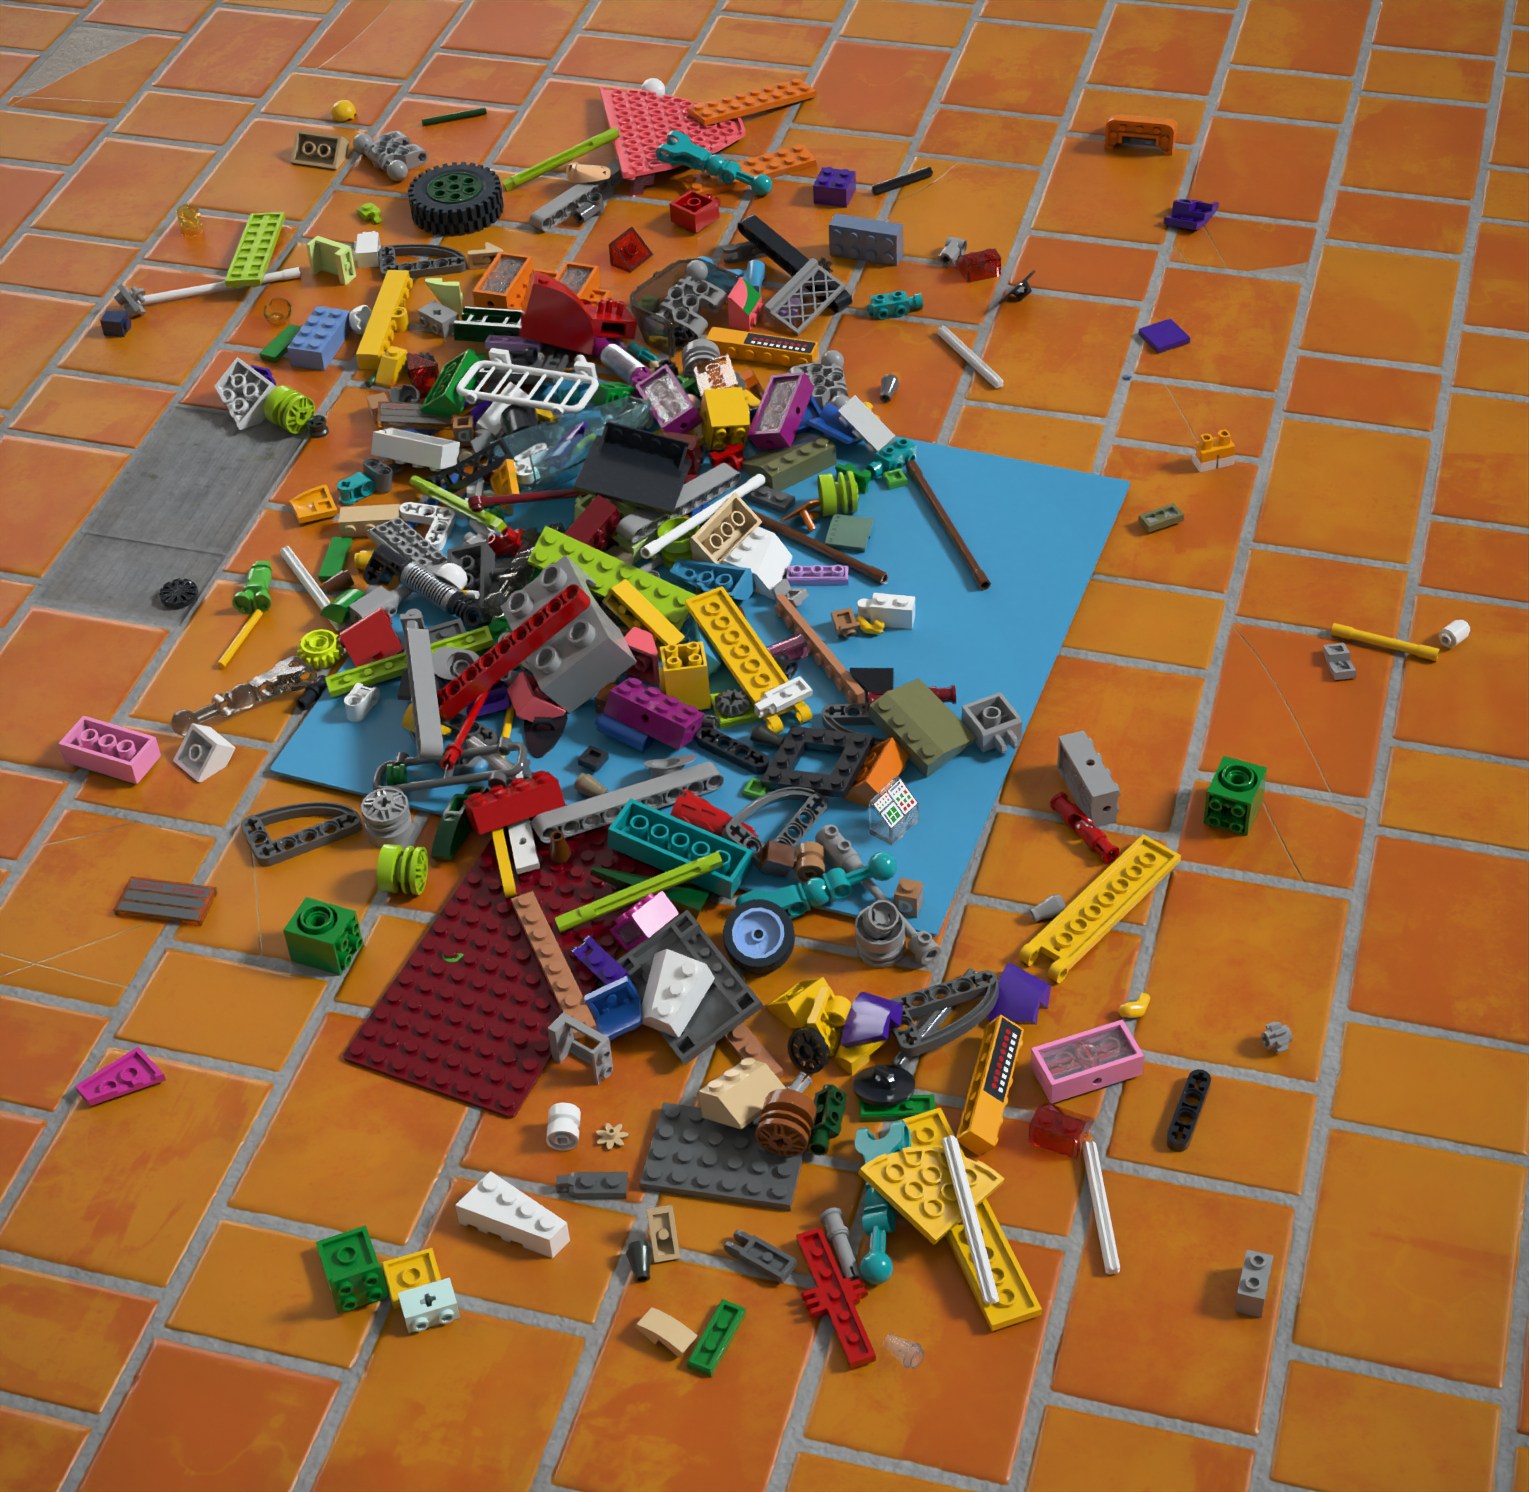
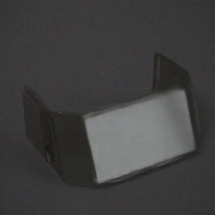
M701 258L678 260L660 272L656 271L653 273V277L638 286L630 294V308L645 343L668 356L674 357L676 355L674 324L672 321L655 313H659V305L668 295V290L675 286L680 278L685 279L687 264L694 260L703 261L708 268V275L705 281L722 289L728 296L739 280L737 274Z

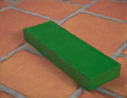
M289 324L260 352V358L276 363L288 351L287 347L301 327Z
M332 537L318 575L319 581L326 582L344 569L353 544L352 538Z
M934 1094L912 1095L908 1100L891 1106L872 1105L859 1099L860 1122L898 1121L935 1109Z
M724 1299L721 1300L687 1361L688 1369L709 1377L713 1376L746 1315L745 1307Z

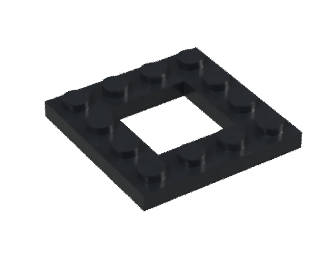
M792 726L761 779V787L773 790L787 787H804L817 791L823 796L846 798L875 743L874 735ZM805 749L842 753L831 775L794 770Z

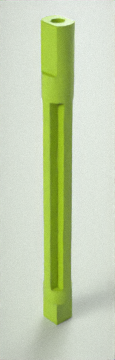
M613 127L502 181L504 188L508 192L620 138L619 131L616 127Z
M416 475L411 477L409 481L414 489L422 492L424 495L501 534V531L508 527L503 520L485 510L472 512L468 501Z
M717 851L555 917L560 932H564L642 900L651 892L654 895L724 866L721 856Z

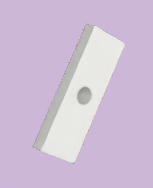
M530 818L507 825L517 873L521 874L539 869L540 865Z

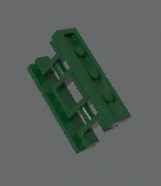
M465 306L461 314L462 321L455 320L454 340L485 342L488 335L519 337L522 310Z

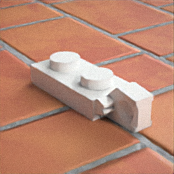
M801 676L796 677L764 693V697L760 699L761 701L755 703L754 713L759 718L769 713H777L812 696L813 690Z

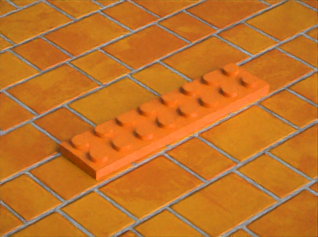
M794 78L792 81L779 82L776 85H767L761 89H752L749 92L737 93L734 96H724L722 99L695 104L688 107V114L702 125L707 126L814 98L817 91L801 79Z
M797 144L793 147L779 149L772 153H765L761 156L750 157L747 160L737 162L741 166L742 172L754 177L764 174L770 179L817 166V160L803 144ZM706 170L679 178V183L685 192L692 190L703 196L706 194L715 195L748 185L736 179L732 183H726L719 179V176H711Z

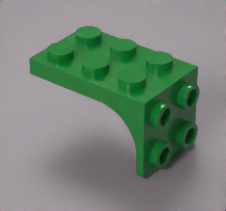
M366 1225L316 1242L337 1313L351 1311L356 1307L377 1302L389 1296L383 1271L378 1263Z

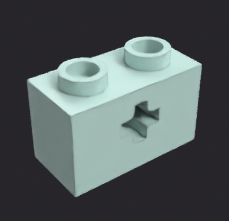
M450 1277L398 1293L408 1334L415 1331L420 1332L435 1325L447 1324L460 1318Z

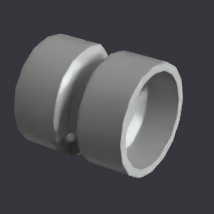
M887 900L874 902L863 916L862 926L865 933L876 939L887 936L898 922V909Z

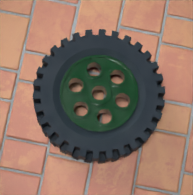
M452 162L450 166L445 163L442 164L443 167L437 165L434 166V170L430 168L425 170L426 174L421 172L419 177H415L413 179L414 182H411L410 187H408L411 215L416 226L419 225L421 230L425 229V232L428 233L432 231L434 235H437L439 232L441 236H446L447 233H450V236H455L456 233H460V236H463L465 232L472 234L475 229L481 231L483 226L486 228L491 226L490 222L495 223L497 221L496 218L499 219L501 213H503L504 204L499 176L493 170L490 171V168H483L481 164L477 167L475 163L466 165V162H461V165H457V162Z

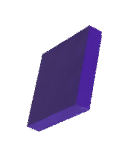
M1171 318L1140 328L1138 334L1157 353L1190 343V337Z

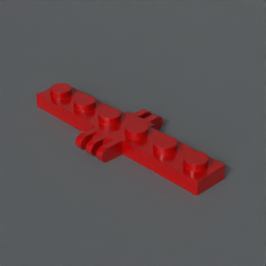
M821 1227L797 1234V1243L816 1288L801 1293V1298L805 1301L804 1305L809 1310V1317L814 1319L828 1314L850 1369L876 1361V1354L855 1308V1305L860 1303V1299L868 1295L863 1280L851 1281L850 1278L843 1279Z

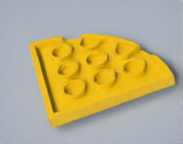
M926 1146L902 1148L899 1152L880 1155L859 1169L858 1174L933 1245L962 1220L944 1148ZM962 1156L976 1208L1003 1184L1005 1178L979 1160L975 1162Z

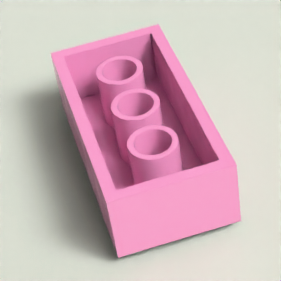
M82 716L58 743L64 762L134 784H138L161 757L156 737L87 716Z

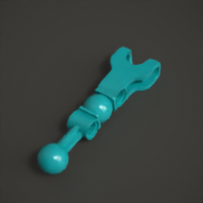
M675 130L671 131L667 135V144H661L656 149L657 158L664 163L667 162L670 165L681 164L695 170H701L702 172L706 170L711 176H719V179L726 183H732L736 179L750 185L753 192L759 196H765L772 190V181L767 175L759 174L754 177L742 172L739 163L729 161V159L725 161L720 155H712V152L692 143L690 138L684 133Z
M877 852L871 856L867 866L849 873H845L842 868H834L826 874H822L824 879L819 877L811 878L805 882L803 887L801 883H798V885H790L773 892L755 889L739 896L736 899L735 905L737 907L749 900L764 899L779 905L792 919L804 914L807 910L810 911L809 905L815 907L823 906L830 897L833 901H836L835 899H843L849 896L852 891L851 885L872 877L878 881L889 880L897 871V863L891 854ZM760 934L756 935L757 939L762 938Z
M904 1120L891 1123L889 1133L880 1140H876L874 1135L868 1130V1127L856 1131L855 1148L864 1159L865 1164L880 1155H888L899 1152L902 1148L911 1147V1132ZM865 1181L867 1191L863 1199L865 1207L862 1224L864 1232L867 1236H870V1252L862 1258L860 1271L864 1280L871 1284L879 1285L891 1277L894 1269L891 1258L885 1254L886 1233L895 1231V1213L893 1212L895 1208Z

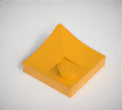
M506 459L490 479L495 496L520 494L514 460ZM514 504L500 505L506 514H514Z
M327 485L307 490L289 501V506L296 515L299 524L338 515Z

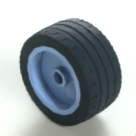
M753 899L741 903L729 914L723 929V942L729 958L736 966L749 973L765 974L777 970L788 960L794 948L795 932L793 923L783 908L768 900ZM760 934L762 938L757 939L756 935Z

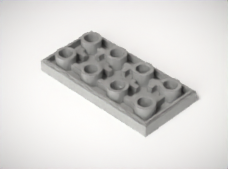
M399 517L367 531V536L378 546L384 544L404 558L414 560L430 571L447 561V557Z

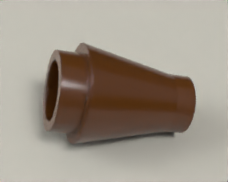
M341 570L329 580L323 582L327 594L349 589L351 588L350 586L354 585V582L348 570Z
M554 831L550 834L548 855L556 864L566 863L571 856V850L561 831Z

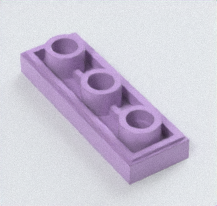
M787 566L786 579L790 585H848V566Z

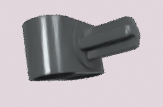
M367 458L363 461V474L375 482V490L380 492L390 491L392 489V476L403 471L402 465L398 463L387 466L375 458Z

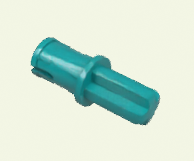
M631 342L628 345L627 352L636 356L639 361H645L648 364L650 361L659 362V358L649 352L648 348L641 347L635 342Z

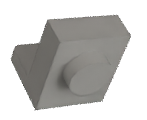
M782 579L772 588L775 599L777 595L783 593L795 608L803 603L802 601L809 596L806 588H791L787 579Z

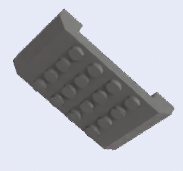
M543 343L535 363L527 362L523 356L510 355V359L513 365L563 372L574 351ZM489 368L479 370L480 381L489 372ZM494 370L486 382L499 383L507 371ZM512 372L504 383L512 382L513 384H518L524 374ZM528 375L522 384L536 385L541 376ZM546 377L541 385L554 386L557 379Z
M688 910L617 960L629 973L630 981L640 994L641 1006L655 953L669 949L705 963L709 967L715 979L681 1036L676 1038L659 1031L684 1065L764 1007L759 998L746 985Z

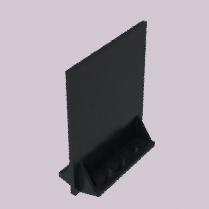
M607 421L602 436L597 435L573 485V490L595 496L600 495L606 499L673 515L692 464V459L686 458L689 443Z

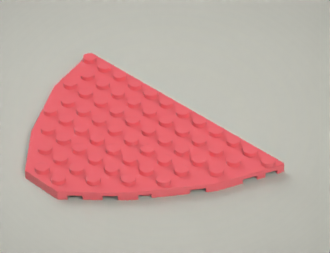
M599 86L609 129L616 127L620 134V138L614 140L613 144L623 179L634 180L636 176L682 166L681 164L670 165V163H664L656 156V149L661 144H667V135L673 130L686 134L692 143L712 152V154L745 136V127L741 117L704 126L688 114V107L695 105L688 99L670 95L656 96V92L630 89L627 92L620 90V88L605 90V87Z

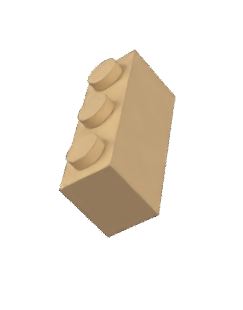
M400 504L341 507L339 515L341 537L367 536L369 529L394 518H401Z

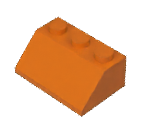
M892 737L873 746L846 798L840 799L868 807L873 806L886 792L888 794V790L897 783V777L905 769V763L909 758V754Z

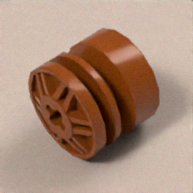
M777 1089L768 1093L761 1111L762 1116L758 1121L755 1132L757 1142L768 1152L779 1156L791 1157L804 1153L807 1149L811 1129L817 1114L816 1105L808 1096L796 1090Z

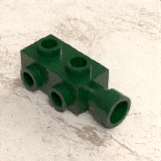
M826 1084L821 1091L815 1093L813 1102L816 1105L817 1114L808 1144V1150L815 1155L827 1154L829 1140L837 1137L841 1131L847 1095L833 1084Z

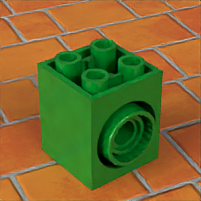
M1223 756L1206 792L1203 824L1247 836L1264 799L1267 767Z
M306 897L283 929L291 961L341 976L345 968L351 964L355 953L363 945L356 911Z

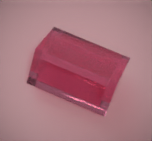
M796 634L766 646L773 658L781 653L787 655L789 660L792 659L794 661L808 656L807 640L801 634Z

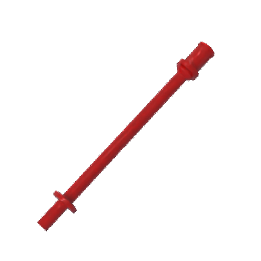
M498 680L494 686L500 684L502 680ZM492 686L477 697L453 743L446 746L445 755L440 761V766L444 770L447 764H449L447 770H452L456 760L461 758L463 753L461 746Z

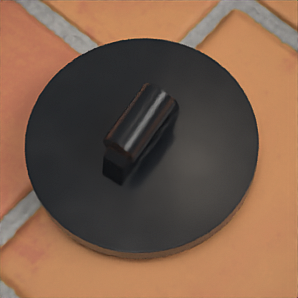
M875 1065L863 1069L854 1077L853 1091L860 1100L868 1104L891 1106L902 1103L913 1095L915 1079L911 1073L903 1068H897L893 1065Z

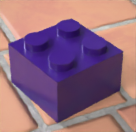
M822 167L813 184L814 203L847 208L856 190V171Z

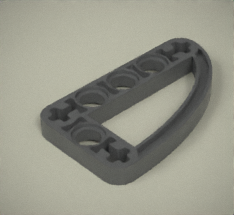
M398 244L383 246L379 249L380 271L383 280L388 270H408L410 278L413 279L461 273L468 268L464 254L445 246ZM428 255L443 257L442 259L396 264V256Z
M458 713L450 720H443L440 717L441 725L451 728V734L457 736L467 716ZM453 721H459V722H460L459 724H456V725H451V724H450V723L453 722ZM474 721L471 727L476 732L468 733L465 738L466 741L471 736H474L487 746L498 744L496 732ZM409 731L412 740L416 744L415 733ZM465 744V745L462 747V750H463V749H469V748H467V744ZM476 756L456 760L453 775H465L483 758ZM435 762V764H436L437 766H439L440 768H442V767L440 766V762Z
M868 703L829 704L822 709V722L826 730L857 733L841 725H876L869 718ZM852 712H856V713H858L859 715H857V716H849L848 714H849V713H852ZM874 737L875 743L873 746L887 739Z
M787 787L769 792L757 798L736 814L723 829L722 837L743 847H746L747 843L753 844L756 847V852L752 854V864L759 869L761 849L765 844L746 829L742 823L751 815L770 804L784 800L805 801L774 839L775 842L796 847L826 810L828 805L823 795L804 787ZM816 802L819 805L813 812L810 808ZM800 815L807 816L809 823H803L800 820ZM788 829L795 830L798 838L791 837L788 834ZM733 830L736 832V835L734 836L731 835V832Z
M309 802L278 807L251 815L242 821L241 827L258 863L261 866L268 867L356 834L362 829L360 815L346 805L331 802ZM300 817H335L275 841L271 840L264 827ZM251 827L256 828V831L252 832ZM328 829L336 830L330 834L325 833ZM307 837L315 838L310 842L304 841V839ZM257 839H265L262 843H254ZM286 845H293V848L289 850L283 849Z
M984 970L889 999L903 1005L901 1024L909 1026L905 1030L890 1029L900 1052L909 1057L925 1053L953 1041L978 1025L992 1011L998 1000L999 986L996 974L992 971ZM960 987L969 988L966 992H959L957 989ZM937 994H945V995H947V996H946L945 998H943V999H936V998H935V996H936ZM984 996L981 1002L962 1018L938 1031L920 1037L912 1018ZM915 1001H922V1002H924V1003H923L922 1005H920V1006H913V1005H912V1003L915 1002ZM907 1038H910V1042L912 1045H909L906 1042Z

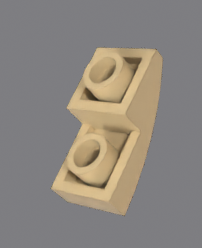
M653 1307L635 1326L654 1344L658 1341L662 1342L677 1357H680L698 1336L672 1316Z

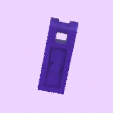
M589 935L583 939L584 942L579 947L575 946L571 950V953L605 986L625 976L630 977L629 973ZM591 949L592 952L586 956L585 953Z

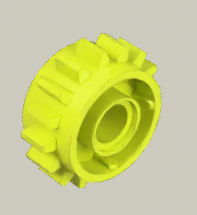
M324 629L307 633L300 639L301 644L297 645L298 657L301 659L302 664L306 663L308 667L314 669H324L334 665L341 659L340 654L344 653L343 647L338 641L339 635Z

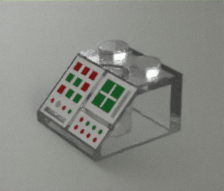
M898 776L893 778L869 801L870 834L891 846L898 839H901L905 832L919 820V803Z

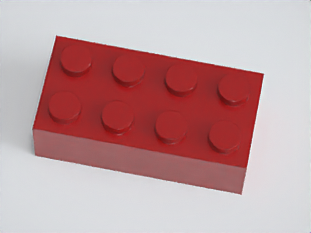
M545 771L535 772L531 778L525 780L524 778L511 781L510 785L505 787L502 785L494 786L489 789L490 792L484 794H471L467 800L463 801L470 825L479 835L566 805L558 779Z

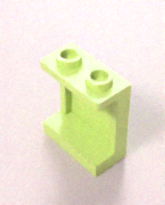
M316 236L307 244L312 274L316 275L323 270L339 275L340 284L347 285L356 277L351 246L320 236Z

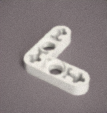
M545 443L536 444L514 457V466L517 469V482L531 484L540 479L537 468L532 465L542 460L549 453Z
M413 502L401 504L399 508L401 519L409 522L430 524L431 527L425 539L439 551L442 550L455 525V511L447 507ZM431 513L432 515L424 516L423 514Z

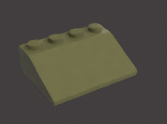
M801 433L794 437L790 448L767 449L744 460L740 466L751 477L762 474L765 477L764 486L782 491L836 465V445L824 436Z
M919 678L886 692L869 705V718L888 738L892 737L909 754L908 759L926 777H929L977 740V737Z

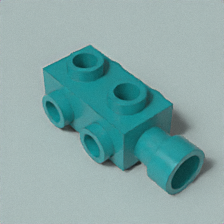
M905 290L870 296V304H867L868 314L873 315L874 319H886L888 316L893 315L904 316L906 313H909V308H923V299L921 293L914 294L913 297H907Z
M901 437L876 452L875 461L866 465L865 469L871 471V479L879 477L883 471L888 472L902 469V466L909 461L916 460L917 445Z

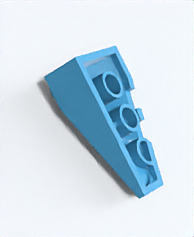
M678 558L669 571L670 575L706 592L723 586L732 599L748 601L756 588L751 568Z
M691 615L684 622L681 633L685 636L681 643L703 642L709 677L720 668V656Z

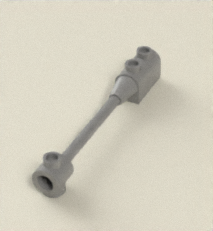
M469 532L463 537L462 545L465 546L483 541L487 543L488 537L482 532L476 535L473 532ZM447 561L443 562L431 571L436 574L442 565L447 564ZM379 586L349 605L351 621L356 623L381 606L392 618L396 615L398 606L413 591L406 586L387 591L384 587Z
M826 825L817 832L815 842L824 847L825 860L833 869L842 868L845 873H849L864 867L860 860V855L853 849L851 842L840 834L835 825ZM870 878L862 881V884L877 901H890ZM904 918L905 933L910 938L908 948L914 953L915 962L919 965L930 964L939 956L941 948L932 939V935L929 932H917Z

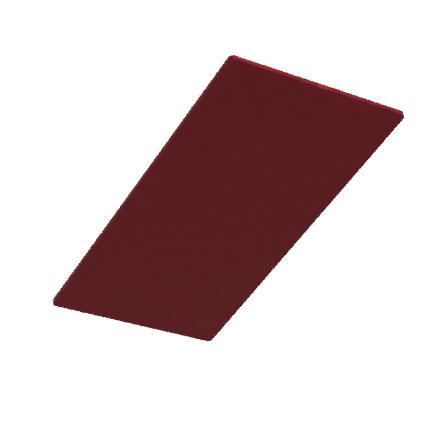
M536 816L530 817L531 824H532V820H533L534 817H536ZM611 824L566 837L565 840L571 850V856L564 864H556L549 858L550 843H543L532 827L540 868L518 874L515 867L508 826H504L503 832L517 896L533 891L584 998V995L594 991L600 980L571 953V950L575 946L579 947L584 942L583 939L589 935L614 958L621 945L610 929L616 925L614 920L630 910V907L637 902L564 932H560L555 917L621 891L590 875L591 869L594 866L652 878L665 873V871L608 847V828L611 826ZM493 837L351 1042L343 1057L345 1061L512 1119L517 1115L552 1058L548 1027L562 1014V1011L512 906L511 898L514 897L505 898ZM588 950L585 955L588 956L592 950ZM442 953L443 956L447 959H456L457 957H459V955L457 954L460 953L463 954V956L460 960L456 962H447L443 959Z

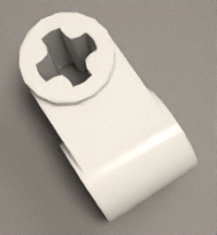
M362 683L355 684L352 691L344 699L347 719L349 721L359 722L366 717L379 700V688L365 687Z

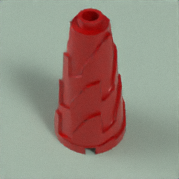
M686 789L682 790L685 797L682 795L678 796L670 815L722 837L723 829L733 817L713 806L707 800L694 795L695 793ZM742 823L757 838L759 837V835H756V830L752 829L753 827ZM733 830L731 835H736V832ZM747 843V844H746V847H747L748 849H749L750 847H752V848L755 847L753 844H750V843Z

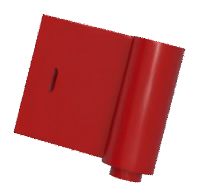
M382 606L339 633L338 641L344 649H347L355 667L385 659L405 651L392 627L393 622Z

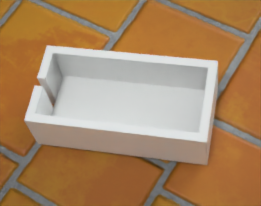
M388 428L373 432L371 455L378 456L380 460L394 459L395 463L407 464L408 462L412 463L413 467L424 468L426 466L430 467L431 471L440 472L441 469H449L458 463L460 442Z

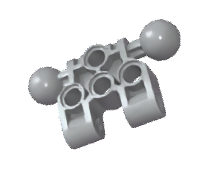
M401 131L382 134L375 142H373L370 135L360 133L353 139L355 151L365 154L373 162L374 167L386 171L389 178L396 182L404 180L408 175L409 169L424 164L428 159V153L419 145L411 144V140Z
M694 260L687 264L685 279L680 278L677 284L668 290V295L659 305V313L651 314L646 318L645 329L650 335L664 334L668 326L667 319L671 318L674 320L675 328L680 325L690 328L696 340L708 326V322L699 315L701 309L705 308L718 313L728 300L726 292L705 281L708 275V268L703 261Z
M836 350L825 352L822 355L821 364L817 362L794 366L788 371V373L804 372L814 386L812 395L821 411L827 403L841 408L850 400L843 371L844 358Z

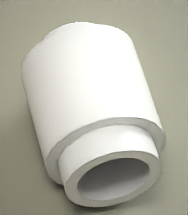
M1464 620L1451 622L1439 632L1440 642L1447 648H1454L1468 637L1470 626Z

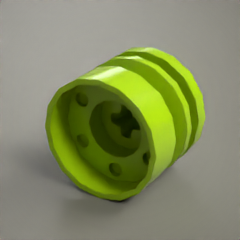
M278 386L267 396L264 403V415L269 422L291 433L299 434L308 428V419L315 416V404L311 398L287 386Z
M852 471L846 472V480L843 473L839 472L837 482H834L831 473L817 476L819 500L822 501L820 505L822 516L837 514V506L839 505L843 514H847L848 504L851 513L857 512L859 493Z
M675 517L663 522L657 531L658 538L690 518ZM699 525L660 550L666 567L671 569L678 558L693 560L690 538L700 529Z
M384 844L377 863V884L381 892L397 893L402 888L404 894L411 892L416 895L422 894L428 875V855L425 847L414 848V846H407L404 851L401 845Z

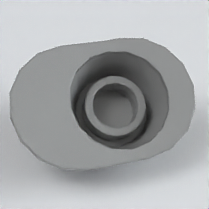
M442 647L432 654L434 673L438 677L448 680L456 678L479 659V656L473 651L454 647Z
M688 754L666 759H654L644 762L643 765L650 769L653 779L684 769L685 764L693 762L697 756Z

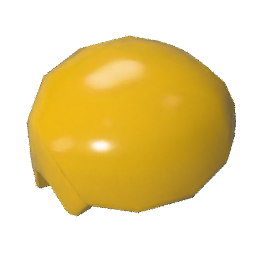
M347 100L337 101L331 108V115L338 122L354 119V115H357L354 105Z

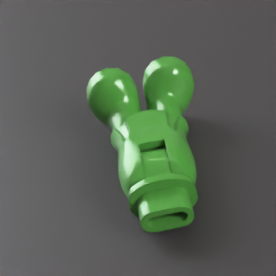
M256 561L251 566L243 592H237L232 600L234 608L239 612L251 614L254 607V610L259 609L264 613L271 607L272 600L269 595V585L272 579V568L269 561Z

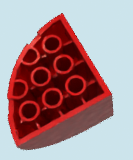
M533 271L522 303L519 337L591 355L594 346L593 325L583 302L562 282L546 274Z

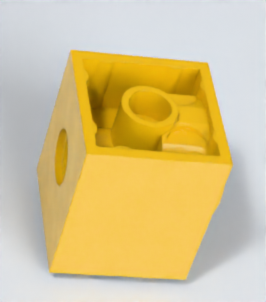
M742 387L704 389L700 415L704 419L702 428L707 449L719 451L730 443L734 446L741 443L745 448L750 428V413L748 404L745 402Z
M703 642L670 644L660 647L662 667L658 668L661 693L676 697L680 702L694 706L698 710L710 709L708 667Z

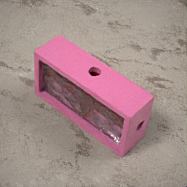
M1123 1020L1031 1048V1069L1051 1104L1142 1075L1144 1055Z

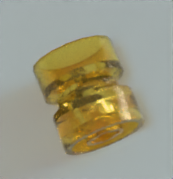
M194 204L180 206L176 212L180 222L181 233L187 237L197 236L202 233L203 226L198 206Z

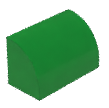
M357 589L344 591L324 607L320 615L340 625L344 624L350 619L349 605L362 598L365 592Z

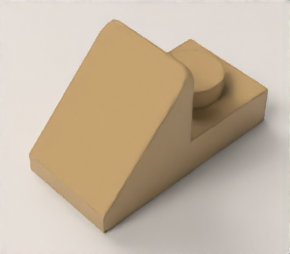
M485 242L486 249L468 251L470 270L488 268L497 254L503 252V249Z
M667 1205L646 1209L654 1262L679 1259L680 1252L673 1206Z

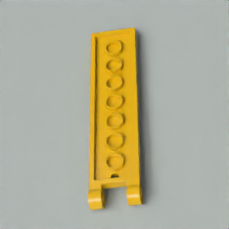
M723 586L685 600L686 608L745 694L749 696L753 705L761 701L760 699L764 697V693L789 681ZM802 700L777 713H769L762 718L766 723V727L778 734L783 732V724L778 717L779 715L794 710L798 722L802 724L812 720L811 710Z
M1143 834L1034 939L1021 949L1018 957L1019 960L1031 966L1036 962L1040 953L1045 954L1055 960L1048 970V978L1061 983L1068 971L1180 863L1181 855Z

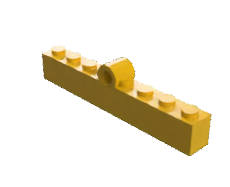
M388 270L356 353L359 369L377 370L382 355L390 348V342L394 339V331L403 332L409 328L405 301L409 298V290L413 287V280L410 278L408 270Z

